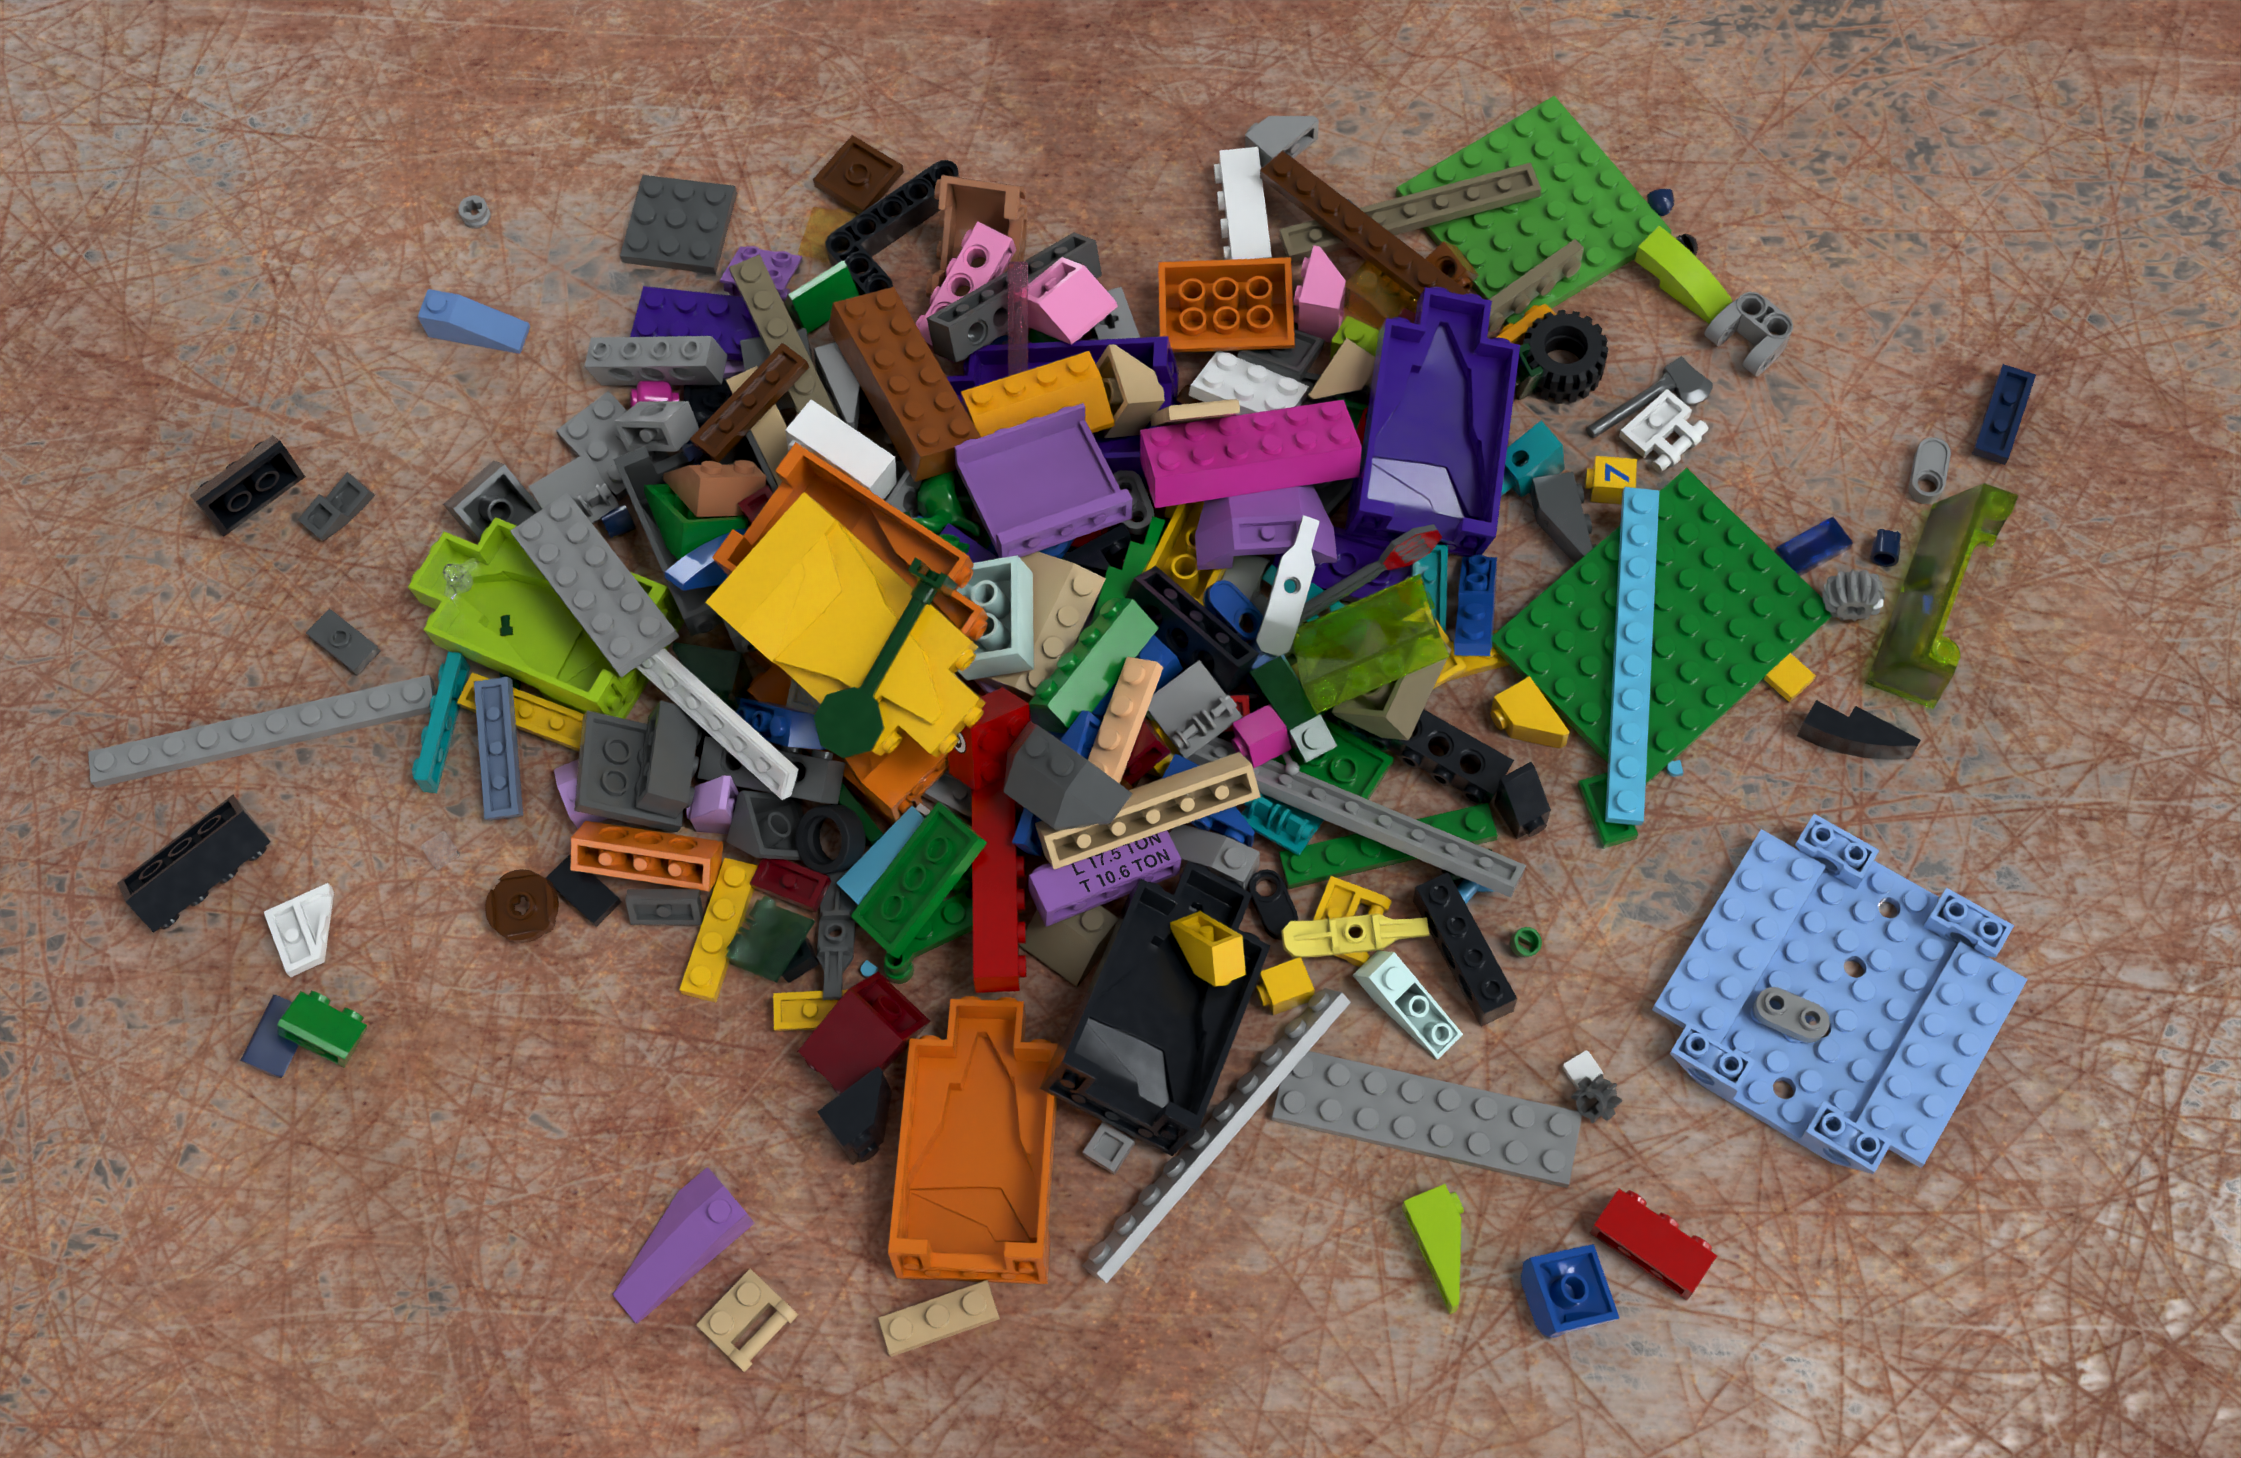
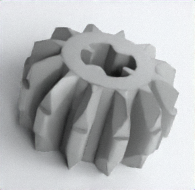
M1853 569L1850 572L1840 571L1837 576L1828 577L1827 583L1824 585L1823 603H1825V609L1831 612L1832 617H1839L1841 621L1852 619L1855 622L1861 618L1867 620L1870 615L1879 614L1880 608L1884 606L1885 590L1882 587V581L1879 580L1877 574H1869L1868 570L1860 572Z

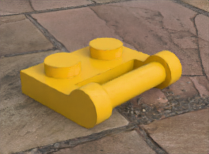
M1330 876L1313 921L1355 916L1360 903L1370 907L1367 915L1377 913L1383 915V913L1388 912L1392 901L1382 894ZM1362 930L1360 931L1358 938L1362 936ZM1368 952L1334 955L1347 960L1357 967H1361L1370 958Z

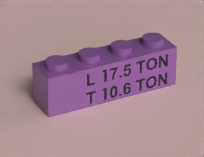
M1166 830L1055 870L1050 864L1039 866L1029 875L1028 890L1047 927L1130 894L1140 879L1158 883L1178 875L1182 859Z

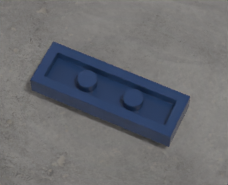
M2005 364L2002 365L1972 455L2003 465L2007 463L2036 374Z

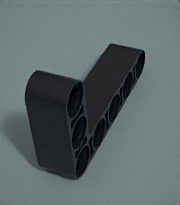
M940 160L827 237L825 246L831 267L844 260L860 296L893 287L890 277L872 257L941 210L938 209L939 200L935 199L936 182L938 179H941L942 175L960 177L955 163L949 160Z

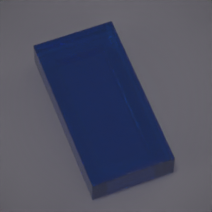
M1831 517L1776 547L1774 552L1799 576H1802L1849 550L1853 542L1836 519Z

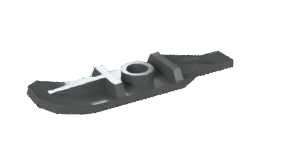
M848 871L826 875L830 878L831 884L820 905L817 960L824 970L823 1000L841 999L843 973L854 959L856 921L851 917V914L857 908V904L837 884ZM836 930L842 931V934L838 937H831L829 935Z

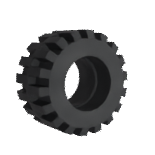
M1558 310L1557 315L1549 312L1544 314L1543 320L1537 318L1533 322L1532 328L1529 327L1527 329L1523 345L1529 343L1531 350L1526 357V361L1531 370L1540 366L1543 370V374L1532 392L1534 394L1540 392L1542 399L1547 401L1551 397L1555 399L1554 403H1562L1563 399H1568V402L1572 403L1576 402L1577 396L1584 399L1589 396L1590 390L1595 391L1598 387L1608 355V347H1606L1607 338L1606 335H1601L1602 328L1600 325H1592L1593 319L1587 315L1582 318L1579 317L1580 312L1573 311L1572 314H1566L1565 310ZM1555 350H1566L1575 354L1580 360L1575 363L1563 364L1554 361L1547 354Z

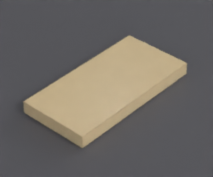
M1230 399L1168 406L1152 413L1150 416L1151 426H1170L1230 417L1240 413L1239 400Z

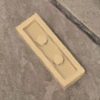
M986 1280L879 1317L878 1319L889 1355L893 1357L999 1320L1000 1317L989 1283Z

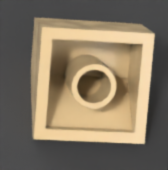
M1115 344L1108 345L1096 363L1114 419V427L1102 430L1104 438L1140 435V430L1145 429L1151 421L1150 416L1152 413L1157 412L1165 401L1163 387L1159 384L1154 370Z

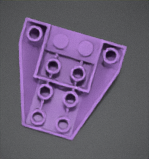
M1313 484L1204 501L1195 534L1197 570L1232 568L1234 556L1286 553L1293 546L1303 515L1320 520L1311 549L1314 564L1336 563L1337 553L1334 527Z

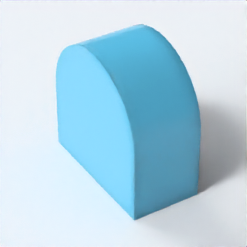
M1681 760L1672 761L1668 764L1667 773L1670 776H1683Z
M866 960L860 970L863 977L868 978L879 969Z

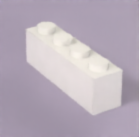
M1258 147L1220 150V164H1214L1215 184H1222V191H1217L1218 210H1225V218L1220 219L1222 238H1228L1229 246H1223L1224 260L1272 258L1263 182L1260 178L1261 166Z

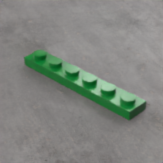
M1488 803L1416 819L1476 845L1496 841L1498 837ZM1358 833L1306 845L1299 856L1289 850L1279 852L1288 889L1330 879V876L1339 878L1417 859Z

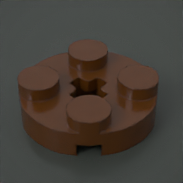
M514 870L498 879L500 882L494 890L491 889L488 893L485 904L488 923L503 937L514 942L524 943L534 941L554 929L559 909V900L556 889L549 879L530 870ZM525 897V900L530 905L526 913L522 915L521 912L515 911V905L520 904L521 898Z

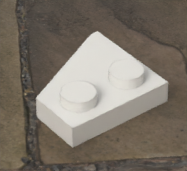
M329 883L264 911L284 969L290 977L325 962L334 890Z

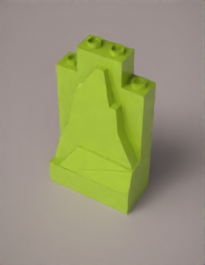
M495 517L490 526L483 531L478 545L444 531L438 541L431 546L429 555L420 569L413 574L411 583L408 586L420 603L436 609L428 617L427 624L423 629L434 644L451 652L462 653L469 660L538 688L544 698L553 703L583 714L587 711L626 719L649 679L637 668H634L623 677L618 675L510 531L517 526ZM630 572L678 633L684 623V619L669 588ZM510 615V626L513 627V635L502 637L499 631L502 628L500 617ZM670 643L669 645H667L666 647H664V648H665L666 650H668V648L670 647L671 643Z

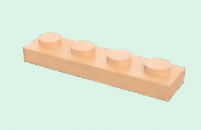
M1133 657L1126 658L1088 757L1091 763L1119 784L1163 667L1156 661Z

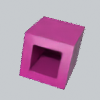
M1270 704L1232 723L1235 738L1231 740L1236 753L1240 752L1246 757L1253 768L1291 750L1287 727Z

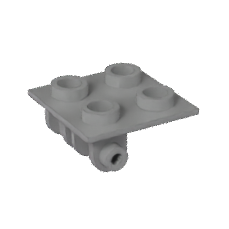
M587 452L528 486L542 509L568 492L592 524L599 521L610 510L619 507L618 502Z
M1200 660L1154 693L1148 707L1150 714L1186 759L1229 728L1233 722L1243 717L1237 710L1235 701L1230 695L1224 693Z

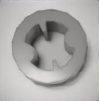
M473 195L461 201L458 207L459 214L466 226L474 229L481 228L490 221L491 212L482 197ZM478 209L479 213L472 216L471 211Z

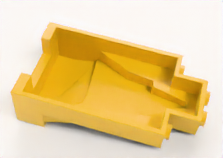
M803 492L709 597L706 603L764 656L780 666L821 704L827 694L852 687H861L913 597L910 594L914 588L824 507ZM932 604L925 606L874 695V698L878 700L885 726L883 733L872 750L880 756L884 752L891 753L903 739L900 734L903 731H906L931 755L937 758L941 753L946 755L957 745L959 741L957 735L965 726L972 727L984 713L981 708L986 702L955 675L958 669L964 671L974 661L976 657L974 652L978 646Z

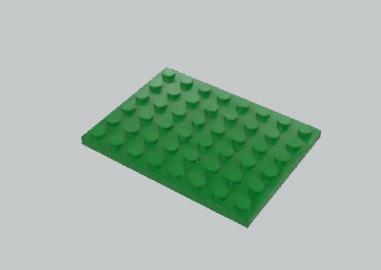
M1685 468L1659 491L1646 785L1764 680L1765 676L1786 656L1794 653L1832 618L1831 612L1825 609L1823 598L1688 468ZM1620 526L1492 636V647L1523 679L1530 676L1552 708L1607 763L1609 755Z

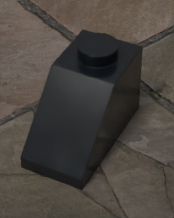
M1529 762L1500 778L1494 805L1516 839L1526 834L1528 837H1532L1544 830L1547 826L1546 823L1548 822L1551 809L1533 763Z

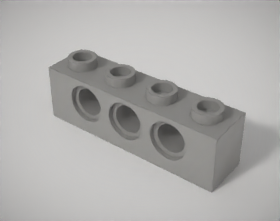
M712 336L593 337L590 339L585 368L602 386L637 385L640 381H666L670 385H722L727 354Z

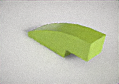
M1658 226L1638 246L1635 262L1660 279L1659 288L1710 324L1719 313L1732 303V298L1708 268L1661 226Z

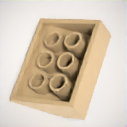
M1038 551L1020 557L1033 572L1034 670L978 679L997 690L1003 687L1027 703L1036 695L1035 691L1038 685L1048 679L1058 668L1057 663L1060 658L1073 649L1106 579L1075 563Z

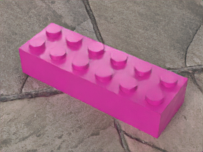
M1344 400L1140 430V461L1155 508L1356 478L1360 474L1362 446Z

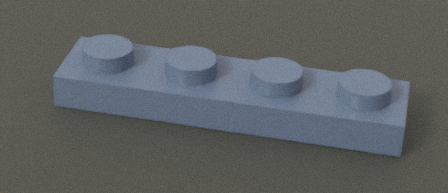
M501 677L475 681L474 692L484 819L493 821L523 816L512 679Z

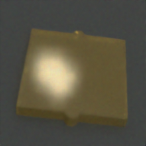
M813 207L798 255L817 258L823 263L827 260L829 261L825 246L827 237L859 214L843 212L840 208L831 210Z

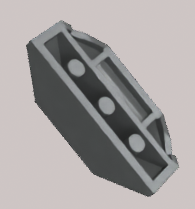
M1030 721L1007 750L1004 793L1056 831L1082 828L1095 824H1111L1132 795L1129 790L1089 760Z

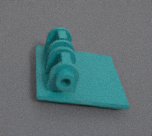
M1261 793L1260 798L1245 802L1247 807L1242 812V816L1252 829L1298 856L1324 821L1322 818Z

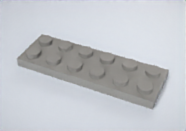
M568 492L510 531L620 677H623L679 638L673 626Z

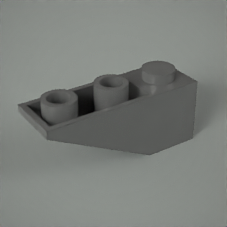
M1573 472L1533 478L1529 494L1536 522L1571 561L1576 564L1597 546L1596 544H1591L1589 536L1592 533L1591 519L1589 514H1584L1582 508L1584 503L1583 487L1581 483L1576 484Z

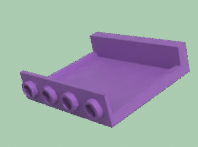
M1083 403L1073 407H1064L1058 412L1040 418H1031L1023 424L1011 428H1002L993 434L978 439L966 440L954 447L955 466L999 558L1016 555L1020 558L1132 519L1133 499L1128 489H1120L1085 421V406Z

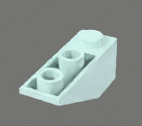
M1378 950L1353 974V977L1374 1002L1435 1059H1439L1463 1035L1395 952Z

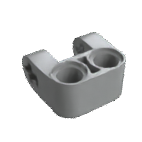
M1746 292L1712 320L1704 336L1715 345L1720 346L1737 331L1756 346L1744 360L1743 367L1757 377L1773 364L1786 349L1793 330V322L1787 314L1761 294Z

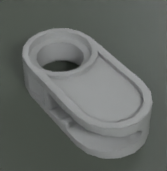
M1934 437L1924 439L1919 444L1914 455L1909 493L1916 502L1921 504L1936 502L1940 498L1946 484L1951 451L1948 444L1942 439ZM1928 479L1935 484L1936 490L1934 492H1924L1919 488L1918 481Z

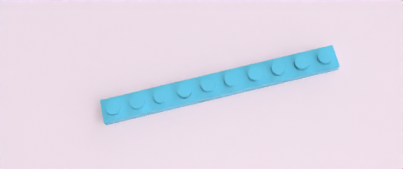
M1624 487L1621 504L1605 822L1641 826L1644 822L1659 490Z

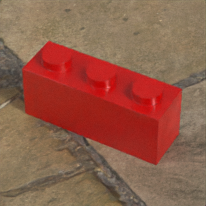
M1619 1188L1595 1222L1590 1234L1687 1301L1717 1258V1255L1711 1252L1712 1246L1696 1235L1690 1237L1679 1230V1224L1665 1213L1658 1215L1647 1208V1202L1637 1193L1630 1190L1624 1192Z

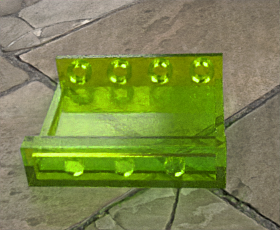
M1417 574L1298 626L1293 642L1301 685L1316 714L1450 657L1440 636L1433 612L1435 608L1434 602L1421 574Z

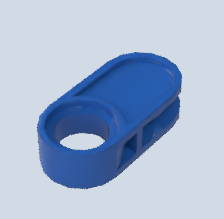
M1221 580L1206 588L1203 593V603L1207 610L1245 642L1257 637L1263 615L1233 583ZM1241 615L1248 616L1253 621L1254 626L1251 633H1246L1240 628L1239 618Z

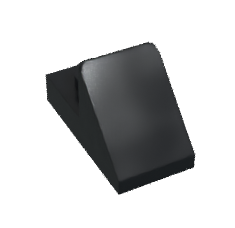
M1123 523L1063 555V558L1105 578L1108 566H1110L1108 562L1119 561L1126 556L1131 541L1130 532Z

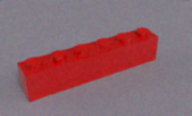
M1000 779L976 791L972 789V829L988 842L972 862L973 979L975 993L1020 991V978L1027 977L1026 955H1019V944H1026L1025 922H1019L1018 911L1025 910V888L1018 889V878L1025 877L1024 856H1017V846L1012 843L1018 827L1017 813L1023 812V806L1004 793L1005 779Z

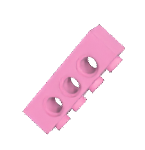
M978 221L973 230L969 229L966 232L961 243L962 250L957 259L953 258L949 262L945 273L947 276L941 287L937 286L930 298V308L926 315H921L916 322V326L932 350V353H934L927 318L964 297L955 295L959 287L969 286L970 291L967 293L969 294L1003 274L1016 251L1012 238ZM979 257L986 259L983 266L978 268L971 267L974 259Z

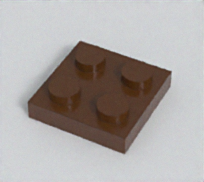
M851 135L813 178V182L816 188L860 214L878 202L904 173L902 164Z

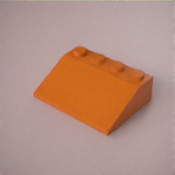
M1291 257L1158 262L1160 337L1168 336L1173 352L1295 348Z

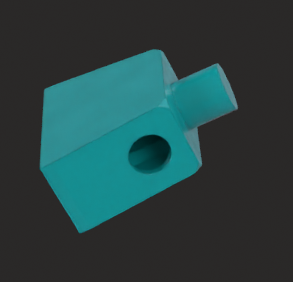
M1542 420L1507 448L1501 496L1512 488L1518 496L1524 497L1530 492L1533 478L1555 475L1565 470L1563 444Z

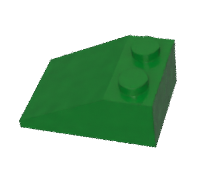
M668 484L644 485L645 496L666 548L678 560L697 547L718 536L731 532L732 529L748 528V519L745 515L696 517Z

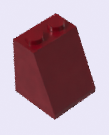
M876 972L846 991L800 1047L798 1052L805 1058L807 1065L814 1071L820 1072L831 1083L834 1091L840 1095L879 1066L884 1073L909 1046V1039H915L931 1021L881 973Z

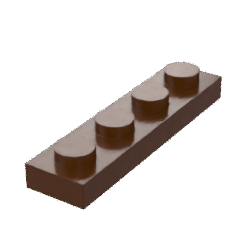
M782 342L690 438L692 444L710 459L719 463L810 368L808 362Z

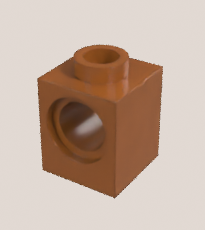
M1445 241L1425 258L1447 276L1449 269L1455 265V273L1451 279L1467 291L1470 290L1473 285L1472 282L1479 276L1458 247Z

